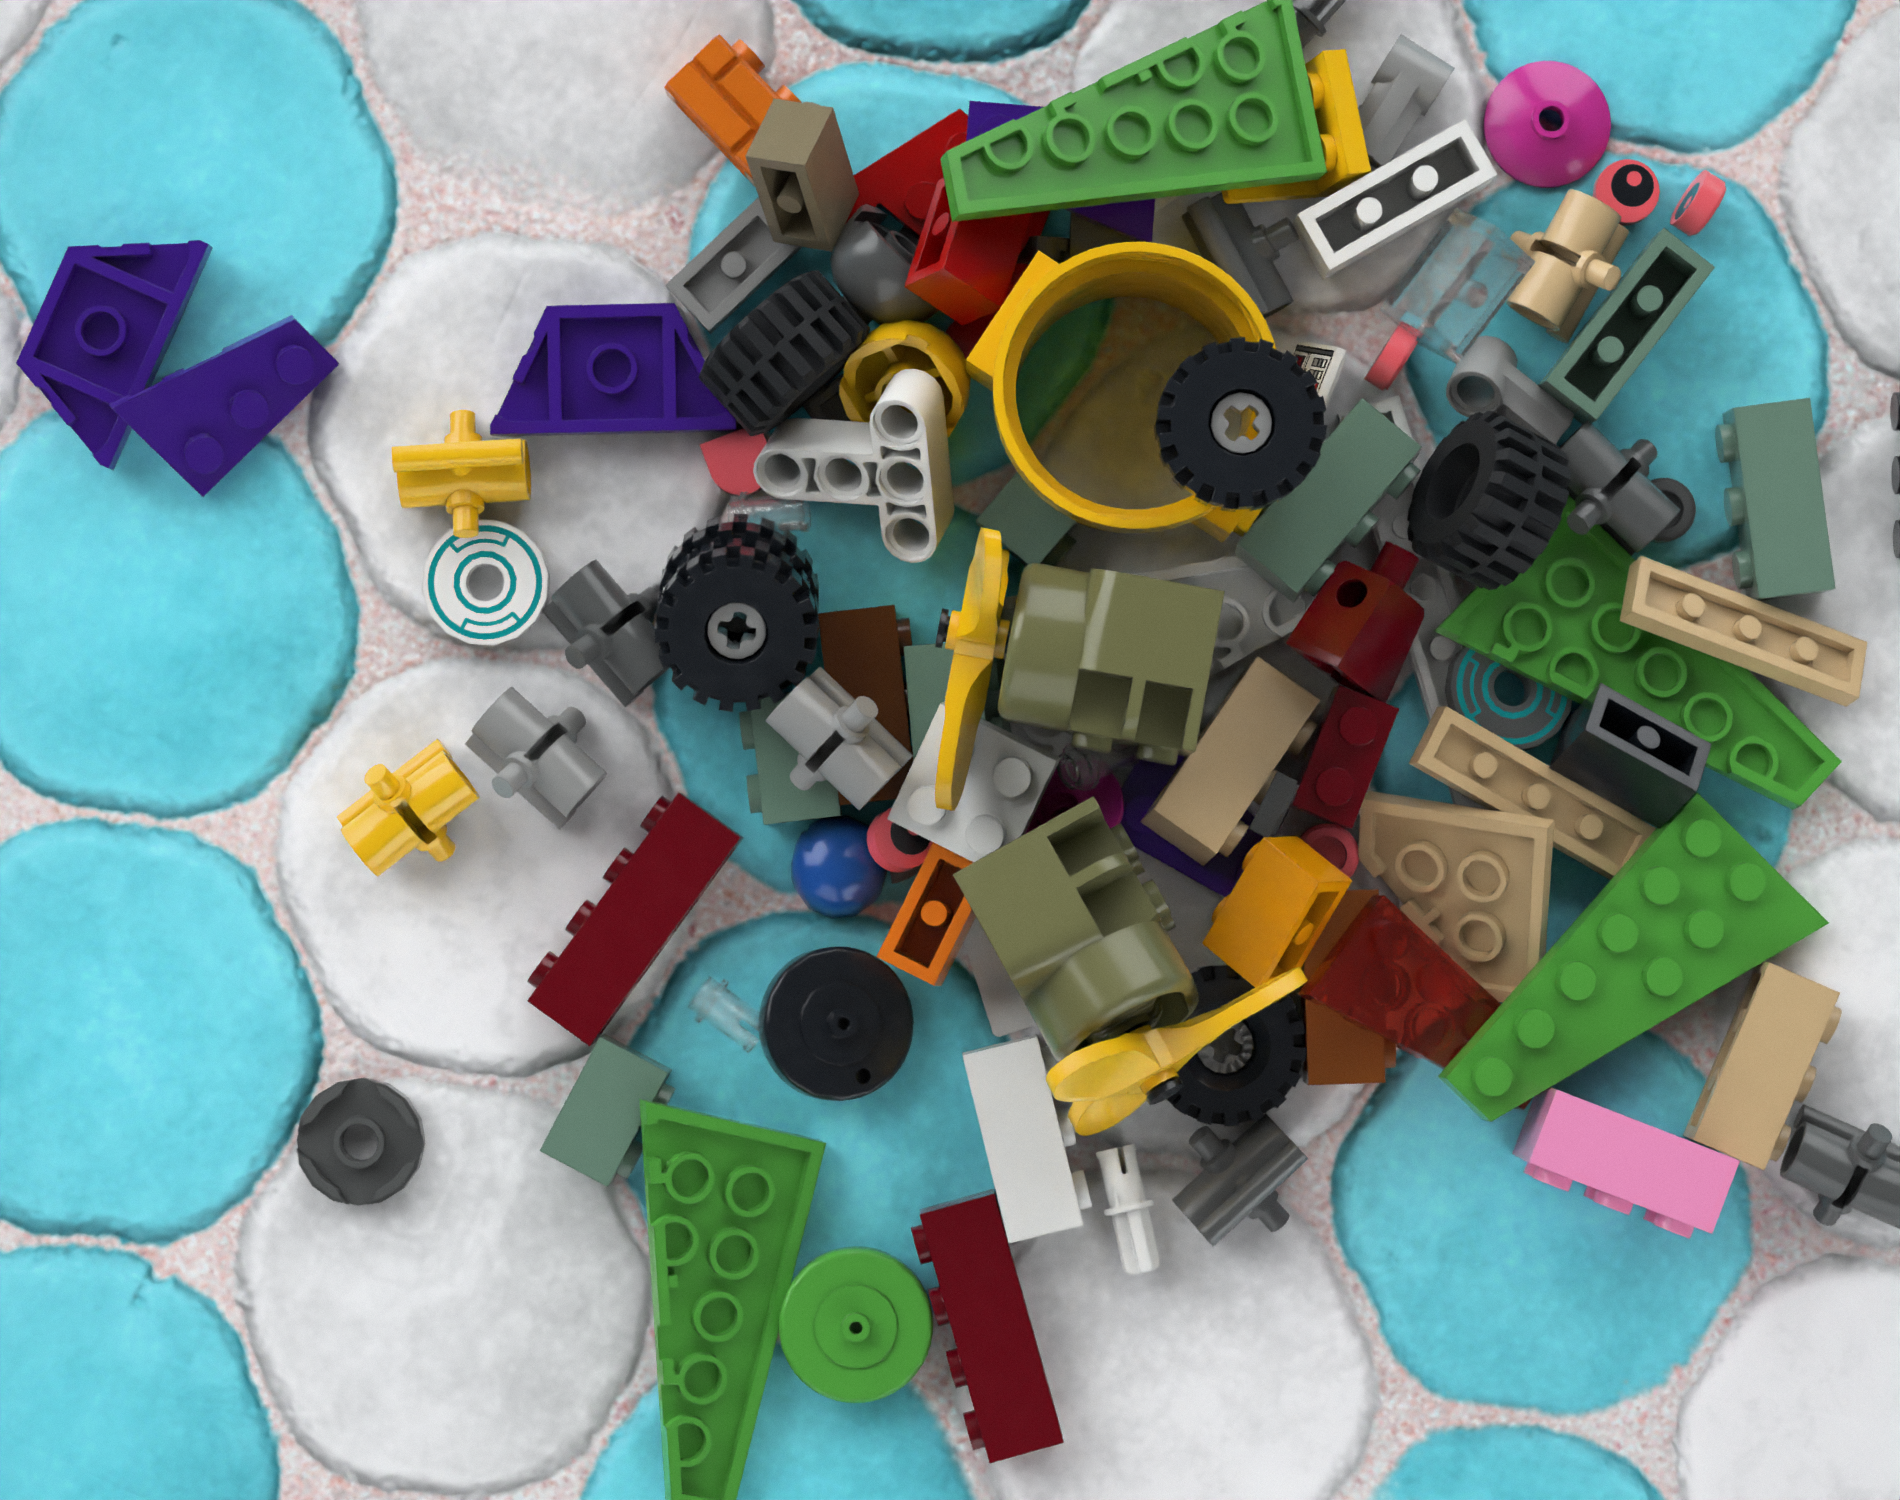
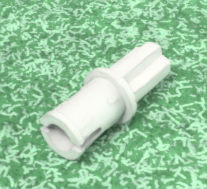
M1136 1144L1096 1152L1110 1208L1104 1210L1105 1216L1111 1215L1121 1262L1126 1274L1151 1271L1160 1265L1148 1207L1154 1206L1153 1199L1146 1200L1135 1151L1137 1150Z

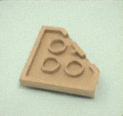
M1374 791L1366 793L1360 809L1358 849L1360 862L1374 878L1380 875L1403 903L1400 910L1432 948L1436 945L1440 947L1460 971V975L1457 978L1474 998L1504 1002L1546 954L1554 820Z

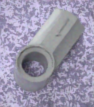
M1402 34L1371 81L1374 84L1372 90L1363 104L1358 107L1370 166L1379 168L1391 161L1419 115H1426L1455 69Z
M1486 335L1475 337L1468 341L1447 383L1446 396L1449 404L1458 413L1470 417L1478 412L1484 414L1487 410L1495 411L1555 445L1563 433L1570 427L1574 417V413L1517 369V358L1514 350L1497 337Z

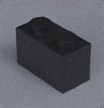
M1600 683L1564 722L1549 768L1660 829L1697 792L1712 744Z

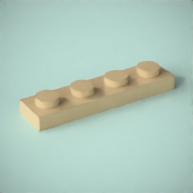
M1640 556L1629 565L1620 616L1621 622L1845 707L1859 698L1867 649L1866 641L1644 556Z
M1447 706L1436 708L1409 762L1410 765L1488 810L1554 820L1553 847L1609 880L1616 875L1656 829L1628 811L1551 770L1549 765Z

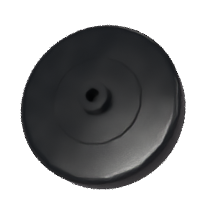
M827 947L803 953L792 959L778 971L763 996L758 1027L765 1057L775 1073L787 1085L812 1098L845 1101L861 1098L873 1093L885 1085L897 1073L910 1049L914 1020L908 993L897 974L887 964L876 956L856 948Z

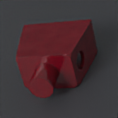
M1386 541L1370 571L1347 560L1339 562L1291 633L1286 644L1333 682L1386 703L1424 618V608L1404 591L1420 559L1406 549Z

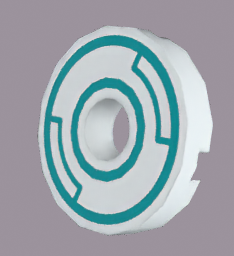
M478 519L479 535L472 538H459L453 535L452 528L434 544L423 566L422 593L430 615L447 634L470 645L498 646L519 639L537 622L549 600L550 573L543 552L525 532L503 521ZM483 565L497 567L504 578V587L500 595L490 601L477 600L469 589L471 574L475 569Z

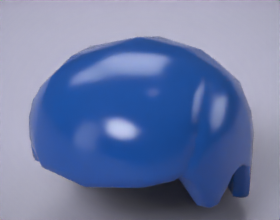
M849 815L821 818L810 824L808 829L801 833L795 844L792 857L791 879L794 889L810 910L831 919L857 916L878 899L882 893L887 870L874 861L868 850L867 831L870 825Z

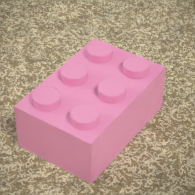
M1552 1087L1534 1096L1512 1153L1527 1162L1523 1173L1532 1176L1534 1179L1568 1192L1573 1180L1587 1185L1583 1196L1592 1199L1594 1202L1630 1215L1633 1204L1639 1205L1647 1209L1643 1217L1644 1220L1689 1239L1694 1227L1711 1234L1713 1233L1740 1163L1738 1159Z

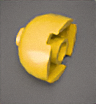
M912 320L883 323L868 333L865 341L851 353L845 363L844 374L839 385V396L847 417L851 421L870 422V414L892 377L901 370L913 368L925 371L933 376L941 386L944 396L947 437H949L965 411L970 395L971 376L966 372V360L961 348L948 333L931 323ZM900 406L902 409H904V410L907 411L908 413H912V414H913V412H912L911 410H909L908 408H906V407H904V406Z

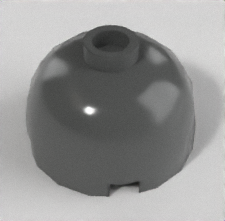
M868 204L860 206L842 228L830 258L833 281L842 292L843 299L867 325L872 320L880 325L900 320L927 321L939 310L904 287L919 238L905 226L897 232L881 225L889 215L881 209Z

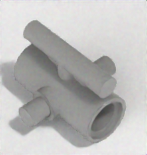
M821 666L810 677H806L765 720L799 753L797 756L798 764L790 773V779L798 789L809 790L817 781L828 780L859 811L913 757L875 719L878 714V708L873 700L866 696H860L855 700Z
M513 687L506 690L487 709L471 730L473 734L465 743L468 748L498 774L492 780V786L498 795L503 798H510L518 792L559 830L571 819L576 809L589 797L607 775V772L576 745V734L586 725V719L580 710L568 707L559 716L553 715L546 718Z

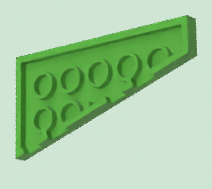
M1267 0L1244 12L1241 10L1222 19L1211 28L1190 38H1182L1101 77L1097 82L1074 93L1069 92L1037 111L1018 120L1008 121L946 151L940 158L952 222L1319 180L1327 173L1293 1Z
M1569 495L1556 531H1554L1549 544L1542 554H1539L1535 559L1533 565L1524 574L1520 573L1515 581L1506 586L1501 584L1494 590L1476 586L1434 630L1579 704L1600 683L1608 686L1711 743L1705 767L1792 810L1800 807L1842 762L1748 669L1621 622L1620 616L1629 565L1635 559L1600 525L1595 524L1584 535L1577 534L1571 530L1567 524V517L1576 506L1575 501Z
M1695 793L1660 829L1656 828L1438 1077L1482 1120L1492 1122L1824 927L1829 922L1699 793Z
M639 1099L665 1499L736 1500L779 1332L781 1305L792 1281L826 1143L811 1137Z

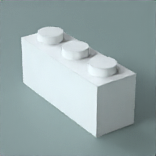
M1464 119L1300 212L1292 224L1324 280L1484 189L1498 174L1467 120Z
M1035 1034L962 1052L1008 1243L1084 1225L1080 1210L1092 1207L1084 1171H1070L1065 1147L1077 1145L1073 1126L1068 1118V1107L1055 1110L1051 1090L1046 1082L1047 1073L1057 1064L1049 1046L1040 1048L1038 1037Z

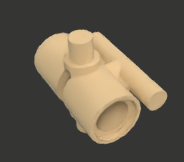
M1568 190L1545 233L1539 231L1531 235L1519 230L1511 235L1508 241V251L1510 254L1522 258L1526 267L1506 302L1507 305L1528 320L1547 328L1546 332L1550 336L1561 342L1568 343L1598 288L1611 291L1619 284L1621 270L1619 267L1612 265L1629 234V230L1619 224L1622 217L1602 201L1581 191Z

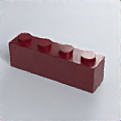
M678 792L672 801H669L663 795L658 799L640 825L641 828L648 832V835L635 853H632L625 847L622 849L602 877L611 884L597 905L588 899L581 905L565 928V931L574 937L559 957L549 951L527 981L536 988L527 1001L588 1046L595 1044L744 838L683 793Z
M994 1189L920 1209L919 1215L922 1225L911 1227L921 1265L933 1262L939 1282L938 1287L928 1289L938 1327L946 1324L951 1325L957 1348L946 1351V1356L955 1388L968 1385L974 1410L963 1413L973 1450L985 1447L990 1464L1064 1443L1062 1430Z

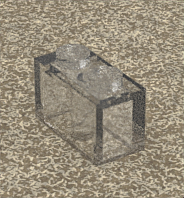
M1455 208L1379 310L1397 326L1403 327L1416 336L1417 344L1458 365L1534 265L1535 261L1496 225Z

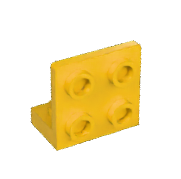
M1346 49L1323 50L1305 64L1327 173L1319 180L1224 190L1221 192L1225 203L1238 204L1328 197L1371 173Z

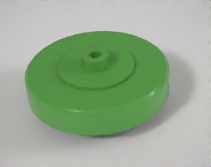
M861 1246L843 1247L828 1251L804 1266L792 1280L784 1296L779 1316L781 1346L794 1373L803 1383L818 1394L846 1403L876 1401L904 1387L923 1365L928 1355L933 1335L930 1301L915 1273L893 1255L875 1248Z

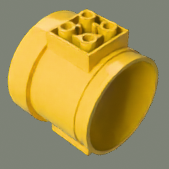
M1152 242L1108 244L1089 249L1069 258L1061 264L1038 250L966 359V372L972 379L993 392L994 415L999 436L1007 456L1018 474L1043 501L1055 510L1075 520L1076 523L1096 530L1112 533H1151L1179 527L1191 522L1221 543L1226 540L1232 531L1243 537L1262 509L1253 511L1237 509L1235 512L1222 511L1219 506L1209 503L1206 506L1194 500V495L1157 508L1121 509L1097 504L1067 489L1043 467L1026 440L1018 416L1016 384L1023 363L1040 336L1061 317L1088 303L1115 297L1152 299L1178 308L1193 317L1214 336L1219 344L1228 342L1230 338L1245 337L1246 342L1258 343L1259 339L1274 343L1266 320L1255 302L1229 274L1217 265L1187 250L1166 244ZM1248 407L1241 412L1238 437L1243 435L1253 440L1258 435V432L1252 426L1257 416Z

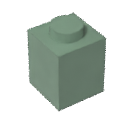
M1018 472L976 519L978 527L1000 531L1002 547L1009 550L1010 554L1025 567L1031 563L1057 566L1077 542L1068 534L1075 526L1076 521L1058 512L1043 501L1025 483Z

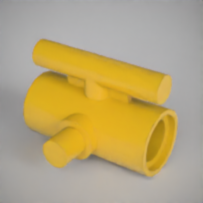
M457 410L450 413V434L445 436L444 443L392 447L393 471L397 472L401 507L446 506V511L453 515V535L456 537L472 538L479 535L478 514L484 511V503L531 499V468L526 439L482 441V436L476 433L475 413L472 411Z
M438 738L393 773L383 764L370 768L365 775L364 781L371 790L337 816V819L343 826L341 828L343 836L362 862L376 876L381 875L414 848L423 852L428 851L438 862L450 858L456 846L446 834V823L480 798L471 782L452 760V755Z

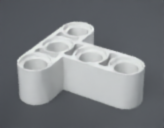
M913 368L904 369L896 373L888 383L870 414V422L808 418L786 419L776 427L754 462L753 474L757 484L769 495L780 499L877 505L879 508L881 535L888 551L902 561L910 563L925 561L936 550L954 516L945 406L941 386L933 376L925 371ZM900 406H904V407L908 408L909 410H911V411L913 412V414H912V413H908L907 411H905L904 409H902ZM846 459L852 461L856 465L849 463ZM907 463H910V464H912L913 466L917 467L918 470L912 468V467L909 466ZM913 519H915V520L921 522L923 525L917 523V522L914 521Z

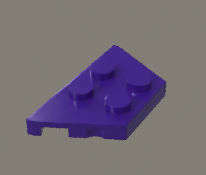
M201 240L159 245L131 243L117 247H101L99 245L69 246L16 362L35 387L39 388L51 402V406L63 421L74 430L89 448L96 461L106 468L114 470L132 430L111 409L109 404L129 394L133 396L151 387L213 249L212 246Z
M675 303L546 306L534 331L533 341L527 353L522 356L513 375V383L498 414H495L490 424V435L493 437L732 432L737 431V421L698 378L705 360Z

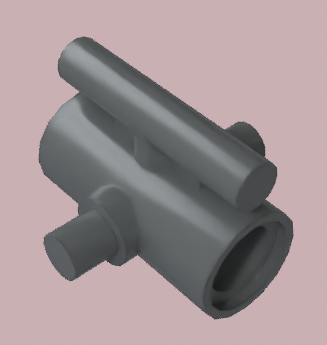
M1222 192L1211 198L1209 196L1204 197L1186 208L1188 211L1181 218L1202 257L1229 274L1248 293L1259 308L1264 319L1294 302L1273 263L1274 260L1280 257L1279 250L1299 239L1298 233L1288 217L1268 228L1263 224L1254 227L1242 203H1225Z
M1587 420L1560 446V450L1566 453L1569 460L1567 468L1571 471V481L1567 491H1569V496L1575 501L1576 508L1568 515L1567 524L1575 533L1584 535L1595 524L1600 525L1632 556L1635 552L1638 553L1648 545L1680 511L1647 478L1649 475V465L1657 457V449L1650 441L1640 439L1630 449L1619 451Z
M593 560L569 578L551 596L552 602L542 612L571 644L565 650V656L569 664L576 669H581L588 664L622 705L627 707L644 692V689L670 668L669 666L664 669L658 657L660 646L659 643H655V627L652 624L654 614L657 613L659 590L649 587L640 594L630 593L627 595L597 560Z
M1803 1104L1794 1121L1793 1127L1797 1130L1791 1138L1783 1157L1780 1176L1818 1193L1820 1200L1813 1210V1215L1823 1225L1832 1226L1837 1222L1841 1214H1848L1855 1209L1900 1229V1146L1891 1143V1132L1885 1126L1877 1123L1871 1124L1864 1131Z
M1266 1113L1264 1114L1265 1117L1257 1120L1234 1143L1229 1139L1220 1140L1208 1126L1199 1128L1189 1139V1144L1202 1157L1200 1165L1204 1170L1176 1195L1172 1201L1213 1247L1247 1216L1250 1219L1259 1218L1271 1232L1282 1228L1289 1219V1213L1277 1201L1278 1192L1276 1189L1303 1165L1308 1158Z

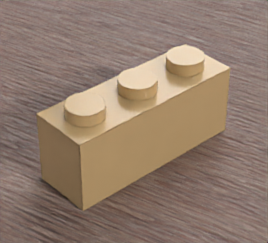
M1257 656L1239 676L1199 735L1196 751L1184 757L1141 820V823L1202 866L1210 861L1218 852L1228 857L1249 828L1247 824L1240 820L1252 801L1261 805L1277 773V770L1274 768L1287 750L1296 756L1316 729L1318 724L1309 719V717L1320 702V699Z
M1764 961L1754 967L1683 1136L1761 1170H1765L1769 1159L1775 1162L1778 1161L1786 1148L1791 1134V1126L1786 1125L1785 1121L1794 1100L1802 1103L1814 1082L1816 1067L1811 1066L1810 1063L1819 1042L1827 1044L1830 1041L1840 1021L1842 1010L1835 1006L1840 992L1770 962Z

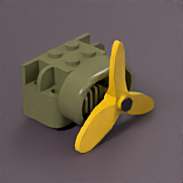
M980 528L975 554L968 570L961 612L952 610L951 616H948L949 609L942 608L935 647L942 648L943 642H946L945 649L954 650L945 696V720L935 783L936 808L955 811L958 806L972 758L978 725L985 708L994 658L1003 659L1005 653L1006 659L998 699V712L1003 720L1066 732L1073 735L1071 747L1109 754L1112 742L1136 746L1135 759L1160 764L1174 765L1176 764L1177 756L1186 757L1195 752L1225 591L1111 570L1093 568L1089 573L1046 564L1031 563L1023 569L1012 626L1009 627L1010 621L1001 619L1009 580L1007 569L1010 552L1009 550L1002 549L1000 531Z
M1094 796L953 874L1011 981L1058 1062L1047 1073L1046 1082L1056 1100L1073 1102L1068 1118L1075 1131L1082 1136L1093 1135L1116 1125L1146 1101H1148L1149 1105H1153L1176 1094L1184 1087L1177 1072L1198 1051L1235 1024L1278 1001L1308 981L1299 966L1248 991L1220 1008L1185 1021L1197 1007L1199 994L1189 969L1168 934V931L1176 927L1170 915L1171 911L1153 879L1141 884L1137 876L1145 872L1138 859L1140 857L1121 823L1109 828Z

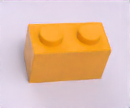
M1298 836L1263 837L1260 842L1249 850L1242 863V875L1231 894L1222 899L1215 908L1211 918L1213 925L1202 942L1204 946L1255 988L1293 968L1302 967L1352 882L1348 876Z

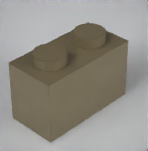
M774 98L745 155L773 242L832 252L859 196L833 107L820 106L812 102L800 103Z

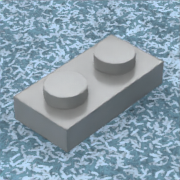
M757 198L666 284V287L711 334L802 247L773 242L760 199Z

